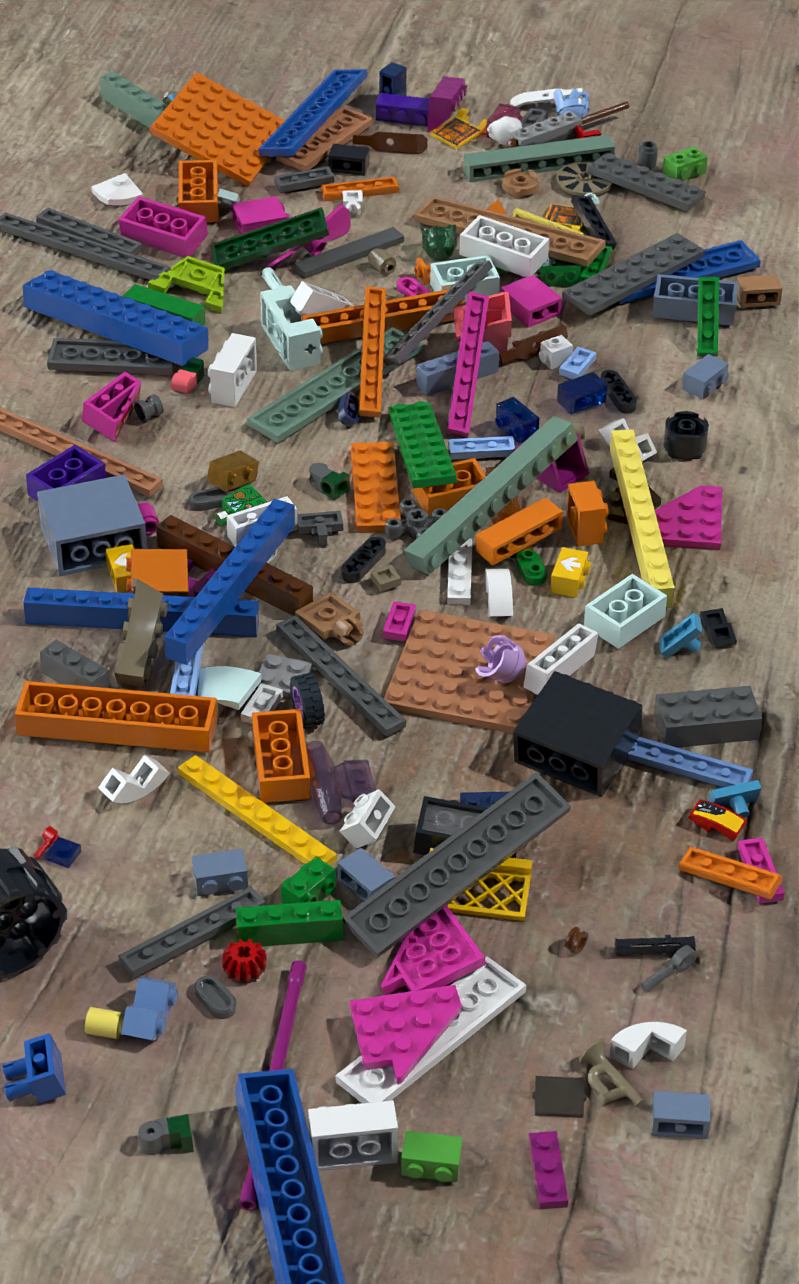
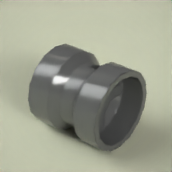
M153 394L147 397L145 401L135 402L134 410L139 420L145 422L151 416L162 414L163 405L159 397Z

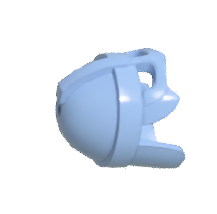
M560 89L554 91L553 95L558 116L572 111L581 118L589 112V94L587 91L579 92L577 89H573L568 99L563 97Z

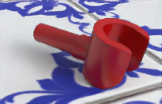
M52 826L47 827L42 833V838L45 841L33 855L37 860L47 848L60 843L58 831Z

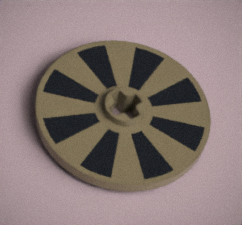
M585 162L566 165L556 175L557 185L563 191L572 195L585 196L587 193H593L597 196L607 192L613 183L588 174V166L592 163Z

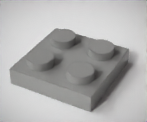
M267 654L258 672L261 673L262 681L253 692H256L262 683L282 689L283 698L291 700L290 678L312 672L313 664Z

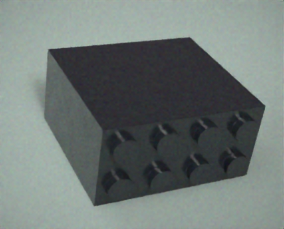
M554 671L513 731L514 762L603 797L627 760L630 750L632 751V747L637 743V739L642 736V704L616 695L611 691L595 687L590 683L582 682L567 674Z

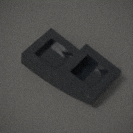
M723 608L700 612L699 617L703 629L714 648L737 644L731 622L727 623Z

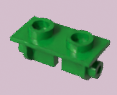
M541 266L540 278L547 286H574L580 283L581 266Z

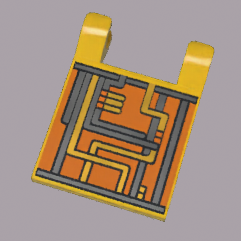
M462 108L455 117L430 132V136L455 149H459L480 134L489 133L487 125L491 122L483 119L476 127L467 122L469 116L466 114L469 113V110Z
M551 204L545 216L547 220L581 232L584 225L575 208L571 206Z

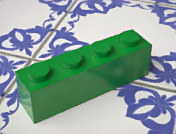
M134 284L122 296L150 305L155 309L164 310L169 314L181 316L183 319L197 322L202 326L206 323L205 306L137 284Z
M341 900L237 907L238 942L239 939L247 942L249 939H252L253 944L260 943L261 947L343 941Z

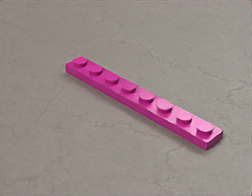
M470 291L466 300L447 433L466 438L470 431L489 296Z

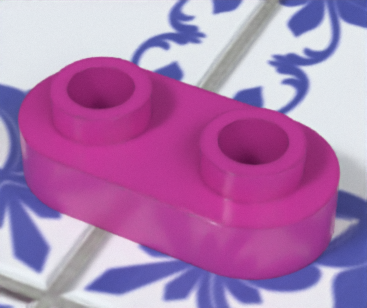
M402 277L397 281V291L406 294V297L430 293L428 288L414 278Z

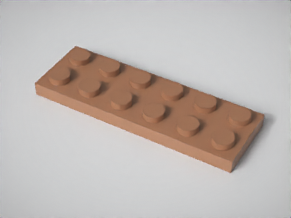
M343 106L322 124L318 131L311 136L294 156H276V161L300 171L310 170L328 157L332 144L345 145L353 139V135H359L373 125V118Z

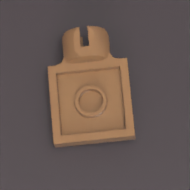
M331 592L295 611V615L323 639L336 637L343 644L353 646V642L358 643L364 635L362 628L364 625L359 621L361 620L360 612Z

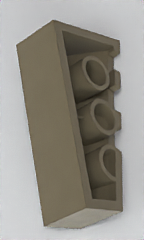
M133 578L131 587L134 590V598H129L128 600L129 622L124 621L123 640H125V643H120L114 673L117 684L145 688L147 679L150 680L152 676L153 666L151 661L152 658L155 659L157 656L158 645L156 640L157 637L161 638L163 624H161L162 617L167 615L168 603H165L163 593Z

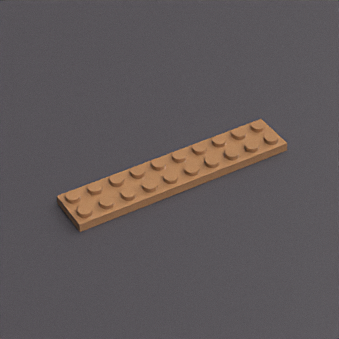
M432 196L414 214L415 222L453 231L461 234L481 215L549 238L548 257L575 263L579 266L588 267L605 248V240L436 196Z

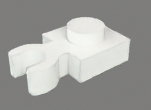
M343 191V205L349 210V213L356 211L357 215H360L361 208H363L362 191Z

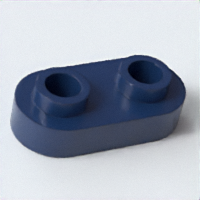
M348 391L340 398L338 419L343 425L351 427L359 421V398L355 393Z

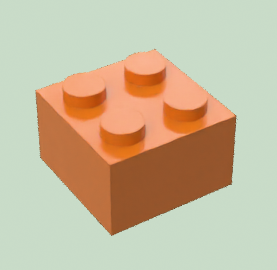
M595 481L568 484L566 520L577 546L603 543L604 534L607 533L605 516H608L609 510L607 503L603 502L601 489L597 488Z

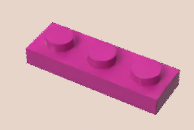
M763 838L738 841L737 849L743 863L777 873ZM780 884L772 899L756 895L759 904L784 900L785 892Z

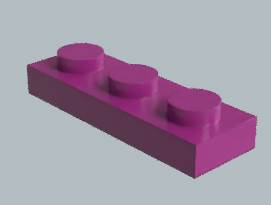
M557 1131L529 1133L528 1140L539 1209L567 1208L568 1195Z

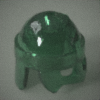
M448 225L447 227L435 226L430 229L421 228L422 248L431 259L444 261L452 256L457 247L456 225Z

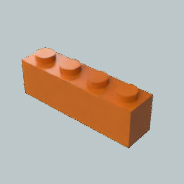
M545 497L477 533L476 552L489 563L495 565L560 530L563 522V511Z

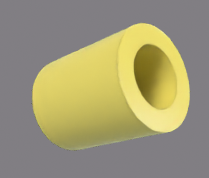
M90 1007L85 1020V1033L119 1039L121 1035H124L121 1034L124 1013Z

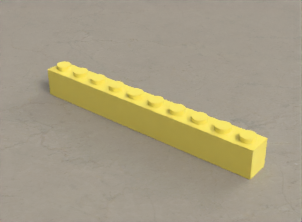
M634 429L612 431L610 453L642 580L667 595L666 607H672L675 587Z

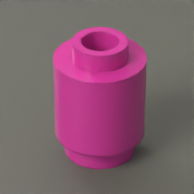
M147 502L137 504L145 521L146 535L155 533L159 520L153 505Z

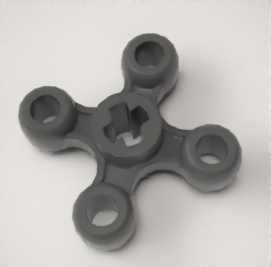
M406 498L400 504V514L405 520L400 521L397 518L388 519L385 523V534L390 539H397L402 533L407 532L410 537L417 539L442 517L447 510L437 508L432 514L427 515L424 510L418 509L417 502L414 499Z

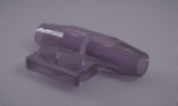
M312 741L307 744L310 792L313 803L325 824H336L342 819V798L355 802L360 795H367L376 791L369 761L347 760L335 766L325 745L321 741Z

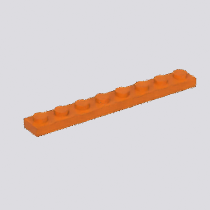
M366 286L359 396L360 416L380 418L386 288Z

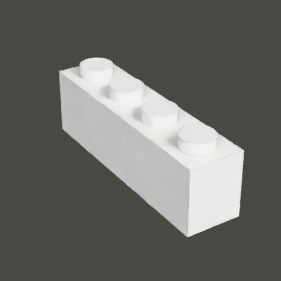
M578 623L527 664L523 687L538 695L554 671L569 676L595 655L598 632Z

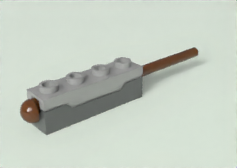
M626 101L581 118L572 111L566 112L562 115L551 117L548 120L510 132L511 139L508 140L506 147L513 148L575 139V127L577 125L581 126L628 109L629 103Z

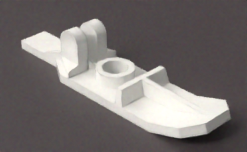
M582 88L577 89L579 92H583ZM557 89L519 94L510 100L511 108H518L525 104L535 103L536 107H538V103L555 101L553 94ZM573 89L560 90L563 97L568 99Z

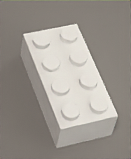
M481 215L460 234V255L468 258L489 255L495 267L522 277L533 275L548 259L549 238Z

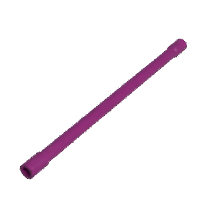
M297 960L291 963L287 981L288 988L270 1071L284 1070L300 991L307 965L303 961ZM250 1163L239 1206L244 1210H254L258 1200Z

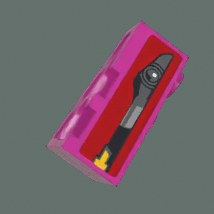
M127 372L122 373L83 402L82 422L115 442L134 410V403L140 399L141 381Z

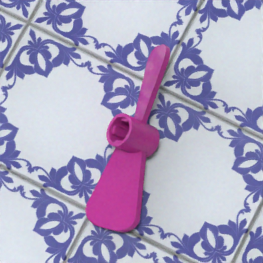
M339 205L326 217L329 236L297 246L268 264L267 267L274 266L302 247L312 256L320 254L325 249L327 241L344 236L349 232L351 227L349 210L344 205Z

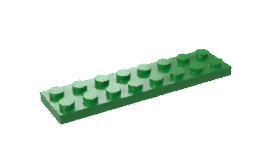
M418 401L410 405L396 404L393 407H388V415L413 489L457 483V475L430 402Z

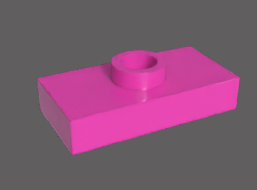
M393 601L383 630V638L406 642L416 613L415 604Z

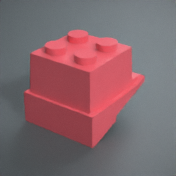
M509 292L489 296L483 342L489 341L499 353L507 351L508 337H511L512 319ZM466 305L453 308L456 340L461 339Z

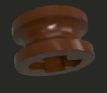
M578 927L572 928L566 937L565 948H573L574 953H580L587 943L588 933L586 931L580 932Z

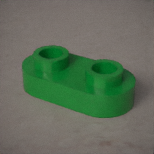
M531 549L520 551L517 554L516 564L524 581L534 586L543 584L546 581L547 570L538 553Z

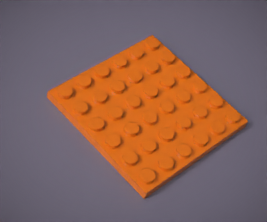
M196 72L151 125L149 133L198 160H217L218 171L249 187L270 160L268 156H260L258 149L284 123L285 119H281L254 102L241 97L221 84L210 80L205 75Z

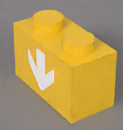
M132 544L106 549L107 568L116 593H127L126 581L131 579L130 572H126V558L131 556V549H134Z
M565 547L561 548L551 575L550 593L578 597L580 589L584 590L585 575H589L591 570V562L588 561L589 552Z

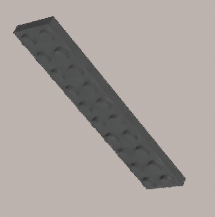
M535 772L345 915L343 923L376 958H379L570 812L571 806Z

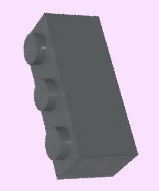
M55 640L40 651L42 673L56 682L66 685L110 688L108 669L60 641Z

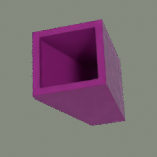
M576 434L578 440L535 479L557 492H562L568 488V484L576 483L590 474L579 434ZM521 443L520 445H518L517 447H515L513 450L515 451V450H516L519 446H521L523 443Z

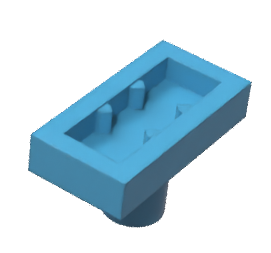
M691 614L659 638L661 654L669 658L683 647L692 653L699 650L701 642L696 637L702 634L701 619L697 614Z
M755 780L714 789L711 791L708 801L725 808L731 807L733 812L746 818L750 814L746 803L757 801L762 788L759 781Z

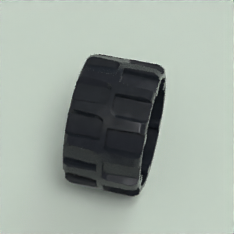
M14 846L8 849H0V979L16 977L18 973L32 965L38 964L44 959L43 956L53 945L57 944L62 936L60 933L62 925L67 920V908L62 903V893L35 858L28 857L23 849Z

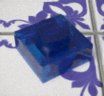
M58 837L46 852V860L69 868L81 853V844Z

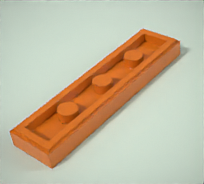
M396 177L321 185V193L324 201L343 199V191H362V197L399 193V185Z
M691 846L678 864L680 871L768 899L773 898L783 881L780 874Z

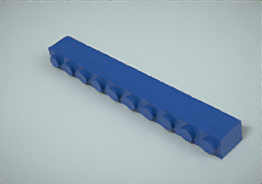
M273 499L165 635V654L167 659L185 665L190 662L294 528V504Z
M27 587L23 602L25 623L123 629L124 621L129 622L128 600L129 598H134V594ZM163 595L165 603H168L166 617H162L161 624H163L162 632H168L195 597ZM237 600L211 635L257 637L259 601Z

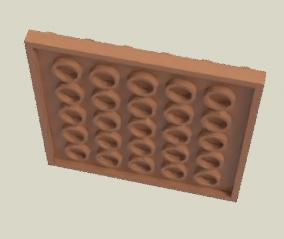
M419 609L384 699L398 712L513 734L514 729L535 700L537 694L523 687L526 668L519 678L509 683H501L494 679L480 676L475 668L478 666L488 667L489 663L482 657L481 648L488 645L492 636L504 635L521 646L526 657L527 668L529 662L555 642V634ZM494 644L492 646V650H494L497 644Z

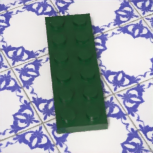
M321 207L210 244L214 265L223 267L227 271L233 267L245 265L251 261L266 258L269 255L284 252L287 249L302 246L314 240L323 239L330 234L325 213Z

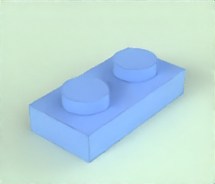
M577 347L559 368V375L578 381L596 360V352Z

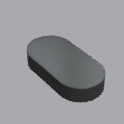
M216 487L193 492L189 496V506L196 511L222 507V499L231 494L232 491L225 492Z
M203 976L195 982L196 998L215 1018L227 1019L235 1014L236 999L219 979L214 976Z

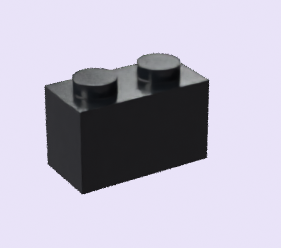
M332 144L328 155V167L332 172L366 175L370 164V147Z

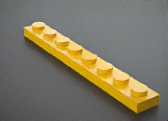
M194 755L178 767V775L302 863H309L315 857H318L330 866L337 861V854L198 756Z

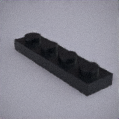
M573 195L571 203L589 235L605 240V246L612 247V250H614L617 242L591 197Z

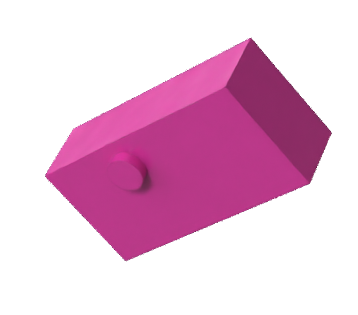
M139 196L118 219L122 236L140 242L143 245L182 257L191 256L208 236L205 216Z

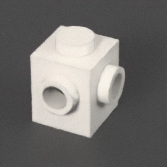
M562 335L542 341L539 352L540 360L550 369L560 367L573 353V345Z

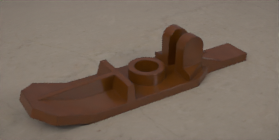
M376 132L372 135H353L354 145H369L376 151L423 153L427 149L428 139L423 134ZM387 139H392L393 144H388Z
M559 324L549 330L541 331L520 341L512 342L513 348L499 353L501 363L503 364L516 358L527 360L539 355L542 341L560 335L566 339L568 338L566 326Z

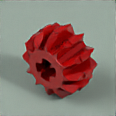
M239 939L237 944L230 942L228 948L224 949L222 968L228 975V979L235 978L237 983L243 979L249 983L251 978L259 980L260 973H265L267 954L262 949L260 943L253 944L252 939H249L247 942Z

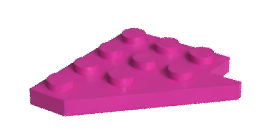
M699 486L655 510L664 546L720 550L722 487Z

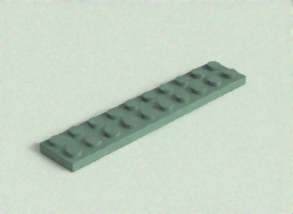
M393 327L384 332L383 357L406 334ZM421 342L418 344V348L406 357V361L423 351V344ZM362 347L247 418L248 426L279 443L340 403L341 396L346 392L351 391L355 394L359 392ZM383 361V374H382V376H384L385 374H387L388 372L392 371L393 369H395V368L398 367V366H396V365H387V366H386L385 363H384V361Z

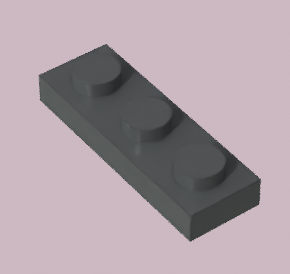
M327 166L274 176V183L280 193H288L293 190L308 189L309 187L334 183V175Z

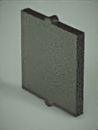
M535 1076V1092L532 1093V1098L535 1100V1116L584 1117V1102L587 1097L584 1094V1078Z

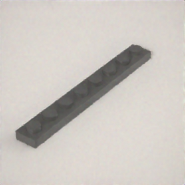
M490 260L476 262L383 357L386 366H398L406 361V357L418 348V344L427 339L434 328L441 325V320L445 316L450 315L457 304L465 300L468 292L473 291L477 287L476 284L488 276V272L493 268Z
M296 615L276 624V631L308 662L312 663L313 667L386 737L406 727V719Z

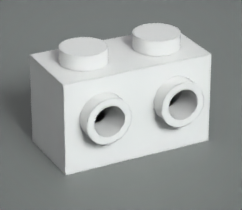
M380 789L367 795H360L354 802L355 807L344 818L345 823L340 833L356 849L364 845L370 846L377 840L396 807Z

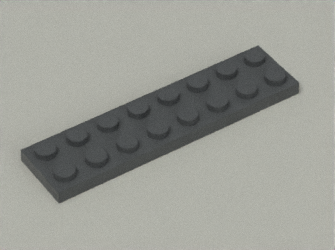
M676 233L564 290L562 298L591 316L656 282L658 274L670 275L705 256V249Z

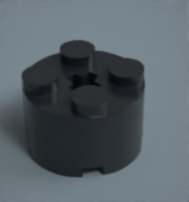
M690 411L676 412L672 418L669 416L665 422L664 448L668 452V456L671 458L700 459L707 447L708 421L705 418L702 420L699 418V414Z

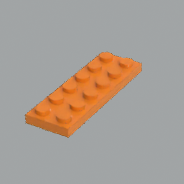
M394 442L351 443L357 533L385 532V523L388 519L397 518L401 521Z

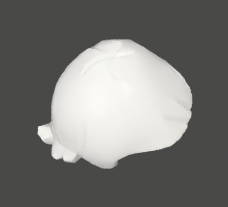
M504 116L489 125V136L500 144L507 145L508 140L511 139L510 132L522 128V123L517 118Z

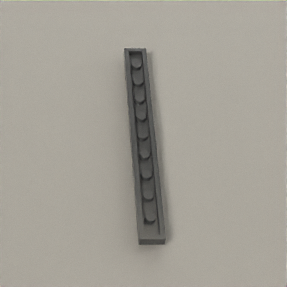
M6 212L0 216L1 231L116 268L120 271L149 280H156L162 272L167 273L170 271V266Z

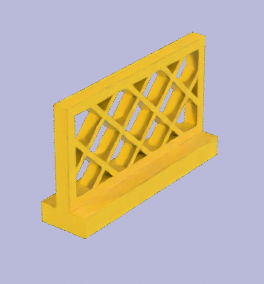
M508 858L468 889L470 890L474 886L479 885L484 891L483 894L474 898L466 890L462 894L470 902L465 905H457L453 900L447 905L452 913L525 921L532 877V860ZM487 878H493L499 883L489 889L483 881ZM513 881L525 882L524 887L516 892L508 884ZM504 887L510 896L500 901L494 893ZM490 897L496 905L489 909L483 908L479 903ZM515 900L521 906L520 912L509 911L505 906Z

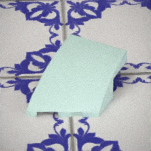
M229 666L202 668L199 673L197 696L217 698L218 716L226 706L239 710L262 681L261 673Z

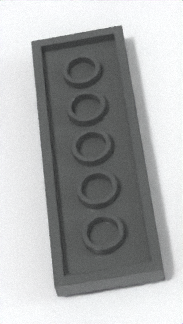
M604 154L590 164L587 170L588 174L685 211H689L705 198L706 191L701 190L698 186L685 184L679 179H672L660 172L656 173L645 166H638L629 160L617 158L614 154Z
M63 338L53 339L47 361L48 369L57 371L127 372L172 375L175 364L117 341Z

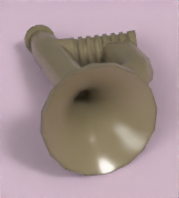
M598 1039L591 1043L580 1055L579 1062L581 1064L595 1065L588 1073V1083L599 1095L602 1105L623 1097L630 1099L636 1107L642 1105L644 1099L639 1096L636 1090L607 1060L604 1053L605 1041ZM599 1076H608L618 1088L609 1091L599 1080Z

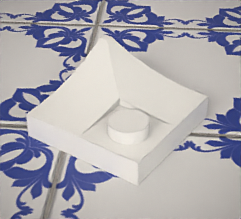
M126 173L91 186L92 193L107 205L132 204L138 196L143 197V193Z

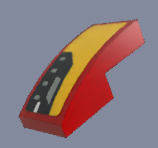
M701 799L698 800L687 817L707 832L713 827L732 841L737 838L747 822L746 819L735 812Z

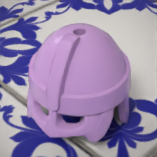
M504 635L492 636L488 645L481 648L482 657L489 662L488 667L478 666L475 670L480 676L494 679L501 683H509L523 674L527 661L519 644L511 641ZM494 644H497L494 650H492V646Z

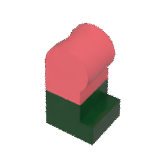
M194 357L190 358L187 364L183 365L178 373L174 374L171 389L190 394L204 377V360Z

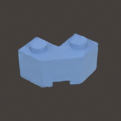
M150 977L138 978L134 1005L126 1007L121 1034L148 1040L159 1039L164 1034L166 1021L172 1006H175L177 1002L178 990H175L176 983Z

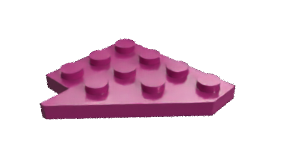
M445 906L405 937L381 987L385 995L405 985L409 991L443 987L487 965V962L482 952L448 906Z
M456 985L349 1001L364 1069L372 1070L392 1066L396 1084H401L461 1013V1002Z

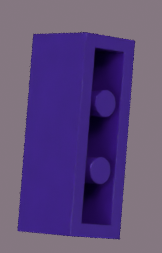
M380 93L375 104V120L428 126L430 99Z

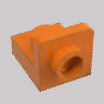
M417 258L416 266L414 267L415 275L421 280L423 285L430 284L431 264L426 265L421 258Z

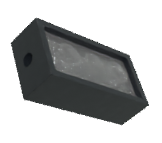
M424 796L413 853L428 854L430 848H436L488 808ZM517 852L509 858H516Z

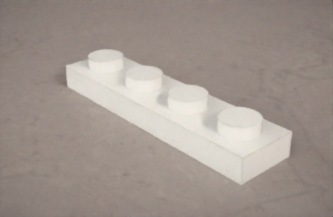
M468 539L449 557L447 604L470 605L472 539Z

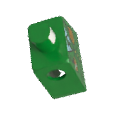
M247 484L222 499V512L215 515L216 522L220 527L227 524V515L267 503V501L250 484Z

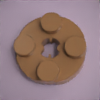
M512 169L503 175L502 188L507 193L512 194L513 198L521 199L526 195L539 192L540 177L534 171L527 170L526 173L521 172V169Z

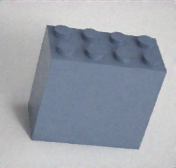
M125 474L37 492L41 529L59 576L107 567L106 549L132 544L134 549H147L145 521Z

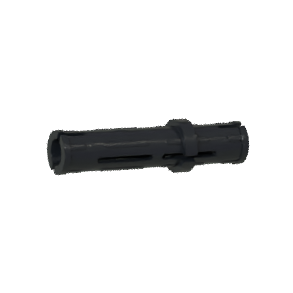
M665 935V937L615 938V955L665 953L666 956H671L672 953H676L686 945H689L695 951V936L671 937V935Z

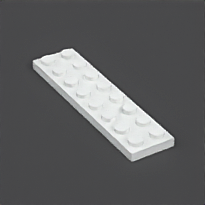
M488 956L485 957L487 965L459 978L451 984L456 985L461 1002V1013L401 1084H396L392 1066L365 1070L361 1056L336 1075V1083L362 1104L393 1100L526 992V984Z

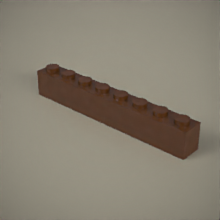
M172 515L156 526L157 547L161 549H187V558L193 560L194 566L206 572H209L211 569L217 571L235 548ZM268 563L263 566L245 590V592L292 616H295V611L313 602L312 585Z

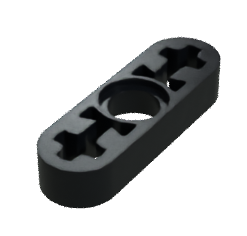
M614 370L603 371L600 377V385L615 407L622 413H633L636 410L637 399L618 372Z
M376 536L368 538L342 565V579L347 583L359 582L385 555L386 541ZM361 558L369 559L368 561H359Z

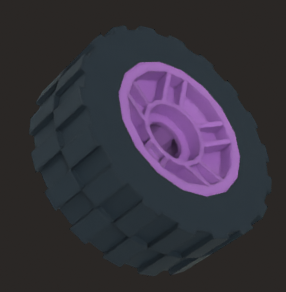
M310 672L291 677V700L294 709H301L303 728L324 724L323 698L314 674Z

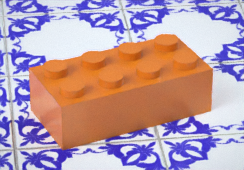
M217 160L179 161V209L205 216L206 223L219 222Z
M301 709L252 713V733L260 800L263 803L311 799L310 773Z

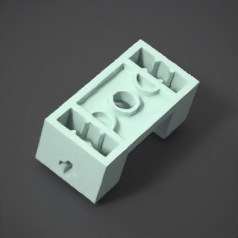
M292 285L260 292L261 326L289 371L320 364V355L323 354L320 344V338L323 337L322 329L320 326H317L313 319L301 321V315L295 311L296 307L290 303L295 294Z

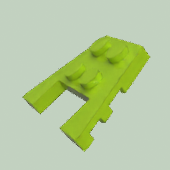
M187 256L171 266V270L167 273L162 272L159 274L158 279L150 280L148 288L166 293L173 283L203 295L207 294L209 296L205 300V308L222 313L225 268Z

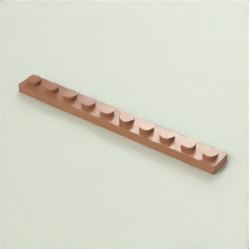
M0 408V431L55 456L71 446L77 445L105 463L106 478L125 474L130 488L148 497H151L163 486V479Z

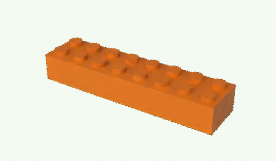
M25 681L15 711L17 735L209 753L218 720L217 698L32 681Z

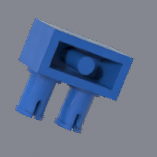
M50 1033L24 1041L25 1057L2 1064L3 1073L7 1081L27 1074V1078L4 1085L5 1094L10 1102L30 1094L36 1096L39 1103L66 1095L61 1052Z

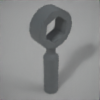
M689 945L683 946L673 955L671 964L668 967H663L641 983V988L647 993L669 977L675 969L678 972L685 971L694 963L697 953Z

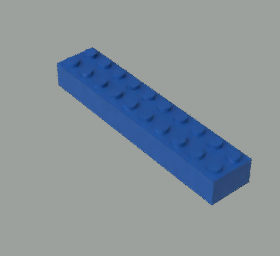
M45 271L42 275L31 279V281L23 285L24 307L181 366L187 364L190 358H196L209 350L208 327L183 319L181 316L169 314L164 310L155 309L150 305L136 302L133 299L122 297L117 293H111L100 287L89 285L86 282L75 280L70 276H64L56 273V271Z
M285 1069L238 1074L235 1099L276 1284H345L294 1070Z

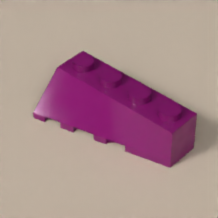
M444 76L430 95L428 133L449 119L453 112H456L457 106H460V102L467 95L468 89L464 78Z

